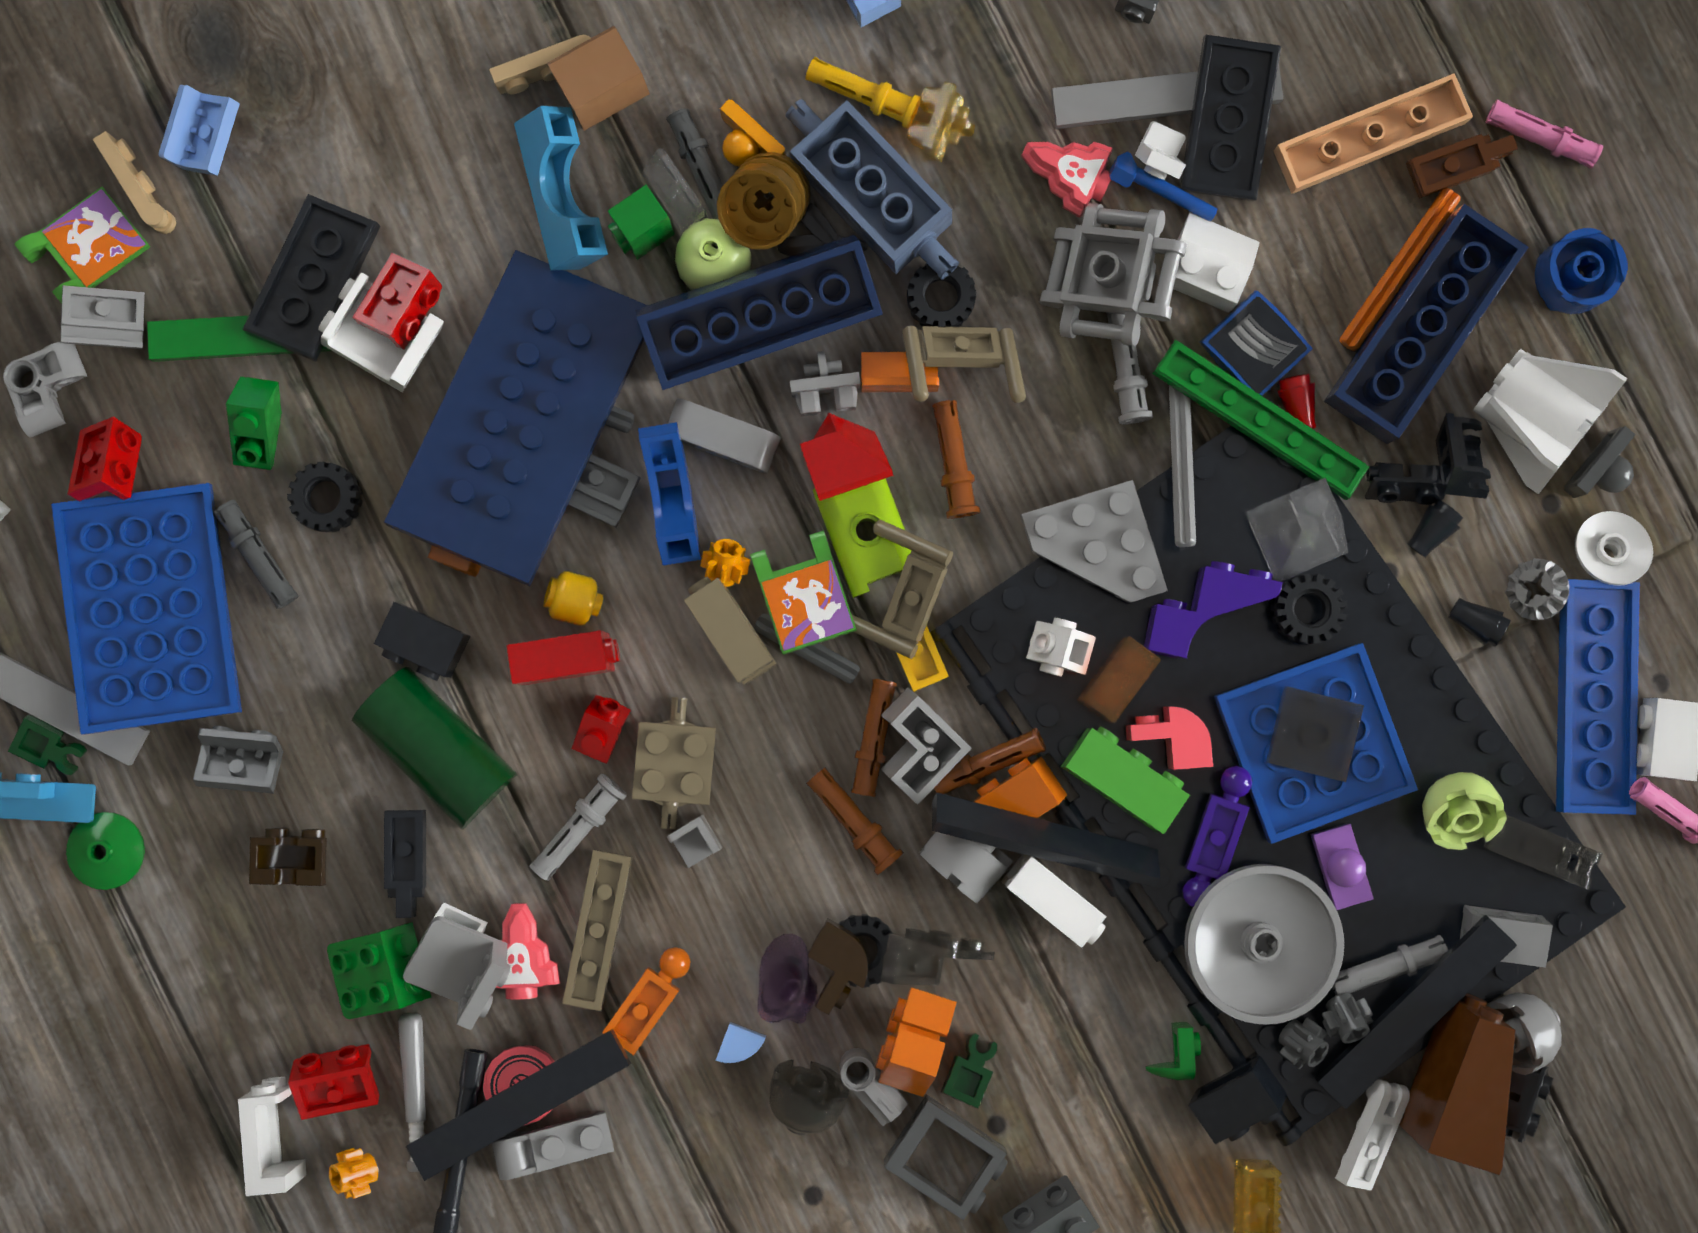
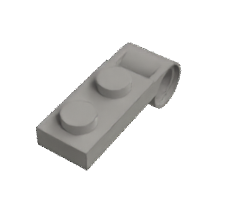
M605 1111L528 1132H512L491 1143L500 1180L522 1177L614 1151Z

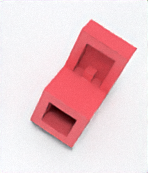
M1163 707L1164 722L1159 723V715L1135 717L1136 724L1126 725L1127 741L1166 740L1168 769L1213 767L1211 738L1208 729L1197 715L1187 709Z

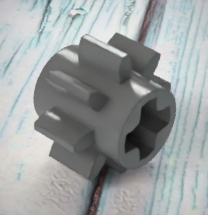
M1343 993L1333 997L1326 1003L1327 1012L1322 1013L1324 1018L1322 1023L1330 1038L1339 1035L1342 1042L1352 1043L1364 1038L1369 1033L1368 1024L1373 1023L1371 1018L1373 1013L1365 998L1355 1001L1352 994Z
M1309 1017L1304 1020L1303 1024L1298 1020H1292L1280 1033L1279 1043L1284 1046L1280 1054L1298 1069H1301L1304 1064H1307L1309 1067H1315L1325 1058L1328 1052L1329 1044L1323 1040L1328 1033Z

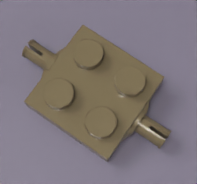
M671 697L670 720L660 723L639 721L632 799L650 800L662 805L660 826L662 829H667L668 814H671L669 829H677L678 806L710 804L716 728L695 726L685 721L688 698H681L680 712L677 713L678 698Z

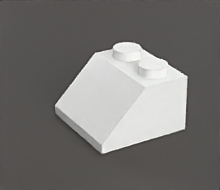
M1189 213L1178 237V240L1185 242L1187 247L1185 256L1180 257L1173 289L1229 313L1240 299L1252 271L1260 242L1212 221L1210 222L1193 213Z

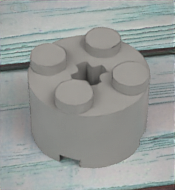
M935 832L919 852L933 868L958 886L957 889L975 903H978L988 893L1013 862L998 847Z

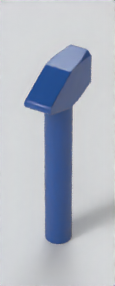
M1130 152L1117 156L1110 168V179L1126 188L1130 187L1132 182H1135L1210 222L1217 213L1218 208L1138 167Z

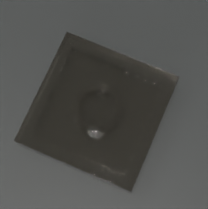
M1285 686L1266 763L1346 782L1364 705Z

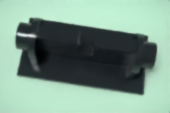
M1376 462L1366 472L1367 481H1372L1365 494V499L1378 500L1382 503L1411 501L1421 505H1431L1439 499L1443 500L1446 495L1443 493L1439 465L1410 464L1409 476H1404L1403 464Z
M1548 1066L1543 1067L1541 1072L1535 1071L1527 1075L1512 1072L1510 1091L1521 1095L1519 1102L1509 1099L1506 1136L1512 1137L1513 1132L1516 1131L1520 1133L1518 1142H1524L1527 1135L1535 1136L1541 1115L1534 1112L1539 1098L1547 1099L1553 1082V1078L1547 1076Z

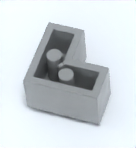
M908 687L881 715L907 740L881 770L918 805L972 748Z

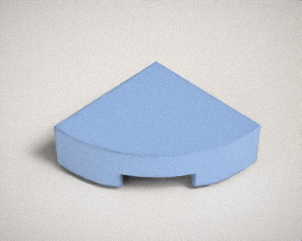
M730 1022L715 1061L736 1063L746 1060L760 1049L766 1035Z

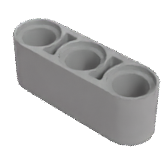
M677 398L667 423L677 422L683 444L766 474L769 471L781 439L780 436L768 430Z

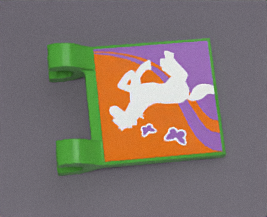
M100 187L40 231L28 234L14 244L31 264L39 260L48 250L71 278L70 281L62 283L52 291L61 304L63 285L95 288L150 248V245L103 187Z
M824 530L809 535L815 558L790 567L772 571L765 550L750 554L783 655L857 631Z

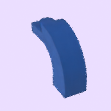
M675 422L638 428L639 441L650 485L656 540L662 565L701 560L690 478L678 424Z

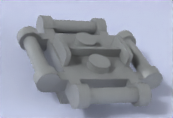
M1089 203L1085 210L1082 225H1076L1075 229L1056 228L1053 239L1056 242V248L1047 288L1042 291L1039 303L1052 308L1064 307L1060 321L1061 337L1075 338L1076 335L1121 340L1123 345L1136 346L1140 338L1141 317L1158 321H1170L1173 310L1170 307V301L1180 257L1185 256L1187 244L1176 239L1159 238L1165 225L1164 210L1150 209L1147 213L1103 208L1102 204ZM1101 224L1140 227L1144 228V232L1103 228L1100 226ZM1155 254H1165L1154 303L1145 302V300L1149 301L1156 272ZM1080 309L1125 315L1123 325L1079 320L1078 316Z

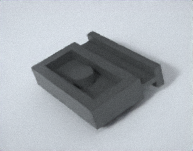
M591 454L568 505L617 528L623 512H625L641 478Z

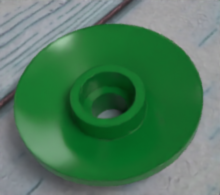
M112 812L96 813L92 822L78 823L72 830L66 847L68 865L75 877L83 884L101 890L114 889L128 883L140 870L145 855L144 840L137 826L125 816ZM99 844L104 846L106 850V855L103 859L98 858L95 854V849Z

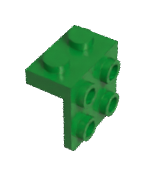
M413 922L328 945L329 963L342 1013L346 1019L397 1010L431 998L430 991L407 983L403 978L404 970L418 946Z

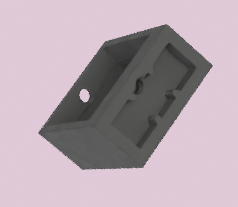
M926 1094L884 1158V1168L964 1220L969 1211L973 1214L978 1211L986 1197V1193L983 1192L990 1179L996 1181L1001 1176L1008 1161L1004 1159L1007 1153L1002 1144ZM935 1119H938L990 1154L960 1201L905 1165Z

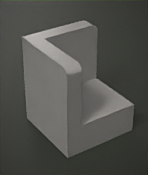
M703 814L666 836L670 843H674L688 868L722 849V845Z

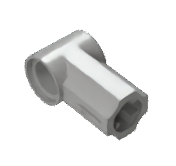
M852 1048L846 1051L840 1059L841 1080L844 1086L852 1090L881 1125L884 1126L902 1113L908 1105V1101L896 1088L878 1082L881 1070L875 1068L876 1064L866 1050ZM859 1061L867 1065V1072L861 1077H852L847 1073L848 1066L853 1062Z

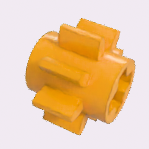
M720 539L715 543L711 542L709 551H703L700 566L706 568L705 577L708 576L711 581L719 578L726 587L732 586L735 583L739 584L741 576L747 575L750 559L744 557L746 549L731 539Z
M351 1148L336 1153L338 1163L329 1167V1180L333 1190L337 1194L344 1192L346 1199L350 1197L355 1199L370 1194L369 1183L375 1182L378 1179V1167L374 1157L370 1153L363 1154L361 1148L356 1150Z

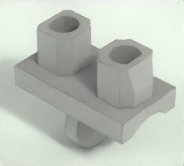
M825 351L817 352L818 363L803 365L805 376L820 374V377L790 381L792 398H796L801 416L821 414L819 395L834 393L836 412L856 410L857 390L860 389L859 372L828 376V373L841 372L843 370L841 360L826 362Z

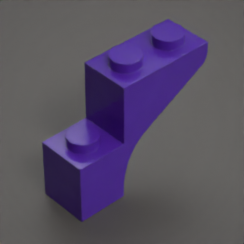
M1211 561L1210 567L1204 566L1199 569L1191 611L1186 610L1187 603L1171 599H1164L1163 605L1156 604L1152 606L1143 651L1185 659L1188 656L1194 634L1204 622L1214 616L1277 597L1281 592L1283 582L1272 580L1273 574L1270 572L1250 569L1249 575L1234 572L1235 566L1232 564Z

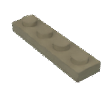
M597 849L593 850L562 1004L601 1011L603 1008L633 856Z

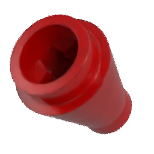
M1301 374L1279 380L1280 389L1277 392L1286 412L1310 428H1316L1315 382H1311L1310 374Z

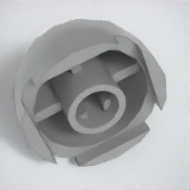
M1519 992L1503 996L1486 1004L1487 1007L1504 1014L1502 1020L1516 1030L1512 1062L1514 1063L1512 1065L1514 1072L1527 1075L1545 1067L1554 1059L1561 1047L1562 1034L1560 1018L1552 1007L1535 995Z

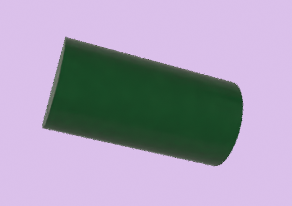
M410 667L400 669L382 683L364 701L352 718V722L462 830L517 775Z

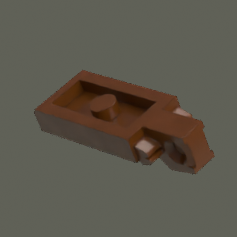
M1479 134L1412 158L1406 165L1420 199L1442 191L1445 188H1451L1492 173L1501 167L1499 159L1512 155L1513 151L1518 150L1513 135L1492 142L1489 134L1485 136Z

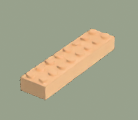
M1454 73L1280 143L1274 149V154L1290 192L1294 194L1462 126L1472 119L1473 115Z

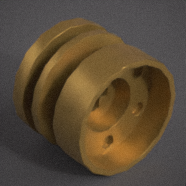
M759 153L746 159L722 186L718 196V219L725 233L737 244L750 249H769L781 244L794 230L807 211L811 199L809 181L798 164L791 158L779 153ZM771 192L774 197H769L768 199L764 197L763 193Z

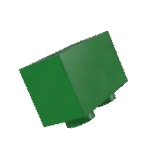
M647 185L608 210L612 220L608 228L614 240L624 254L631 250L637 260L675 235L669 216Z

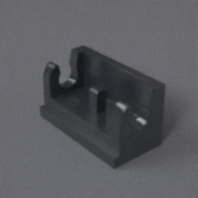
M1446 413L1435 440L1443 493L1446 495L1486 499L1489 494V486L1486 485L1485 479H1490L1491 475L1490 471L1483 467L1480 450L1481 439L1471 434L1463 435V431L1467 429L1474 431L1482 430V423L1477 419L1455 417L1454 413Z

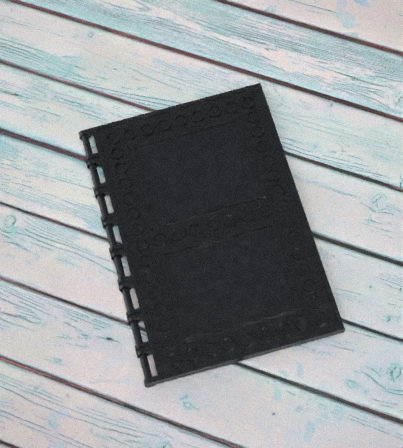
M1230 426L1193 452L1195 546L1177 547L1175 545L1172 467L1136 491L1168 589L1167 592L1127 603L1099 586L1093 585L1066 571V569L1039 557L938 626L930 634L936 642L940 640L970 684L967 688L979 705L984 704L1008 741L1022 735V732L996 696L1004 689L1030 727L1038 729L1044 740L1046 751L1035 754L1027 759L1031 763L1040 756L1043 757L1049 753L1078 795L1071 802L1065 797L1055 807L1057 810L1055 816L1062 825L1090 832L1084 823L1093 817L1108 837L1158 849L1160 881L1156 887L1139 884L1166 922L1158 930L1128 888L1134 882L1104 874L1099 876V880L1110 896H1116L1145 938L1143 944L1156 962L1161 961L1189 1002L1187 1008L1200 1026L1205 1025L1233 1066L1232 1070L1261 1055L1286 1091V1098L1299 1115V1117L1290 1122L1282 1111L1281 1115L1271 1122L1278 1131L1276 1137L1282 1146H1288L1298 1140L1302 1133L1342 1106L1317 1082L1316 1077L1351 1043L1342 1042L1339 1035L1333 1038L1327 1035L1323 1039L1329 1044L1325 1058L1315 1067H1309L1307 1064H1304L1301 1069H1298L1280 1054V1051L1284 1048L1279 1043L1280 1033L1292 1020L1264 1025L1248 1023L1231 1017L1254 1050V1053L1245 1058L1218 1018L1219 1014L1223 1011L1201 994L1173 953L1179 946H1182L1185 950V930L1193 907L1184 900L1183 887L1197 873L1186 869L1185 866L1210 793L1223 797L1224 791L1220 782L1223 772L1229 767L1239 766L1214 696L1355 644H1364L1418 790L1273 844L1267 841L1250 792H1248L1246 795L1239 797L1238 803L1247 805L1250 808L1228 872L1234 869L1254 864L1282 866L1306 876L1315 882L1329 897L1310 834L1346 823L1351 824L1359 853L1366 863V875L1374 899L1337 910L1344 933V956L1340 971L1396 952L1397 947L1403 944L1410 947L1435 938L1438 935H1441L1444 940L1442 945L1446 944L1449 950L1460 940L1464 905L1542 915L1553 925L1547 962H1549L1626 908V906L1562 814L1556 812L1555 804L1340 497L1233 426ZM1211 561L1232 564L1235 566L1234 572L1249 575L1250 569L1270 572L1273 574L1272 580L1283 583L1303 574L1324 575L1325 579L1335 581L1334 586L1337 589L1341 588L1344 593L1341 595L1342 601L1347 600V608H1344L1343 613L1347 614V617L1340 624L1341 630L1338 633H1334L1331 639L1320 643L1303 645L1299 642H1291L1287 640L1288 637L1286 635H1281L1278 632V629H1280L1278 624H1274L1272 618L1275 617L1274 611H1271V604L1275 602V598L1208 619L1194 634L1188 656L1185 659L1143 651L1152 606L1156 604L1163 605L1164 599H1171L1187 603L1186 610L1191 611L1199 569L1204 566L1210 567ZM1304 594L1295 603V614L1301 622L1314 624L1321 618L1323 606L1316 596ZM1054 617L1068 620L1077 624L1075 630L1096 637L1086 675L1067 670L1063 671L1062 677L1040 671L1041 663L1026 658L1036 621L1052 624ZM959 626H962L991 668L983 676L952 632ZM1163 707L1187 709L1197 715L1208 729L1211 738L1213 767L1168 769L1166 740L1127 741L1126 725L1136 724L1135 717L1159 715V723L1164 722ZM1101 726L1120 739L1116 745L1130 753L1132 748L1139 751L1152 761L1149 765L1151 769L1160 775L1167 771L1184 783L1181 789L1190 796L1164 834L1154 832L1061 768V765L1087 728H1093L1097 731ZM1459 772L1474 773L1490 781L1503 800L1504 811L1507 817L1502 830L1494 838L1486 842L1484 837L1476 841L1465 843L1467 849L1464 850L1446 849L1435 844L1430 833L1426 830L1422 809L1428 789L1437 780L1449 774ZM1212 878L1210 883L1212 884L1216 879ZM1499 962L1467 994L1481 998L1488 1004L1540 967ZM1434 964L1418 969L1416 975L1409 977L1406 973L1350 994L1353 995L1355 1001L1362 998L1366 999L1373 1013L1371 1018L1374 1022ZM1331 988L1323 1000L1313 1009L1293 1020H1298L1303 1024L1304 1020L1309 1017L1326 1031L1322 1023L1324 1020L1322 1013L1327 1012L1325 1005L1330 999L1335 997L1334 991L1336 990ZM1434 1026L1378 1079L1383 1078L1427 1047Z

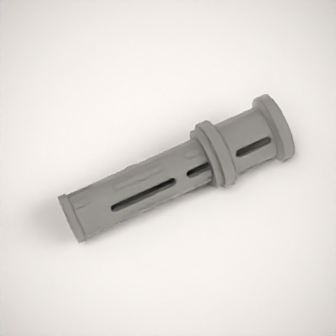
M1106 313L1108 323L1123 325L1125 315ZM1111 339L1118 379L1114 381L1113 388L1114 392L1119 395L1122 414L1118 417L1119 424H1134L1148 421L1153 418V413L1147 407L1145 388L1148 386L1147 379L1140 373L1136 346L1123 345L1121 340Z
M601 773L597 777L598 783L584 799L579 798L576 802V812L553 837L540 855L529 865L542 879L549 881L551 876L575 850L594 826L599 827L603 825L606 821L605 815L616 802L627 797L626 792L608 776Z

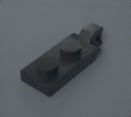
M385 810L384 889H387L388 898H396V918L416 917L417 897H424L426 888V810Z

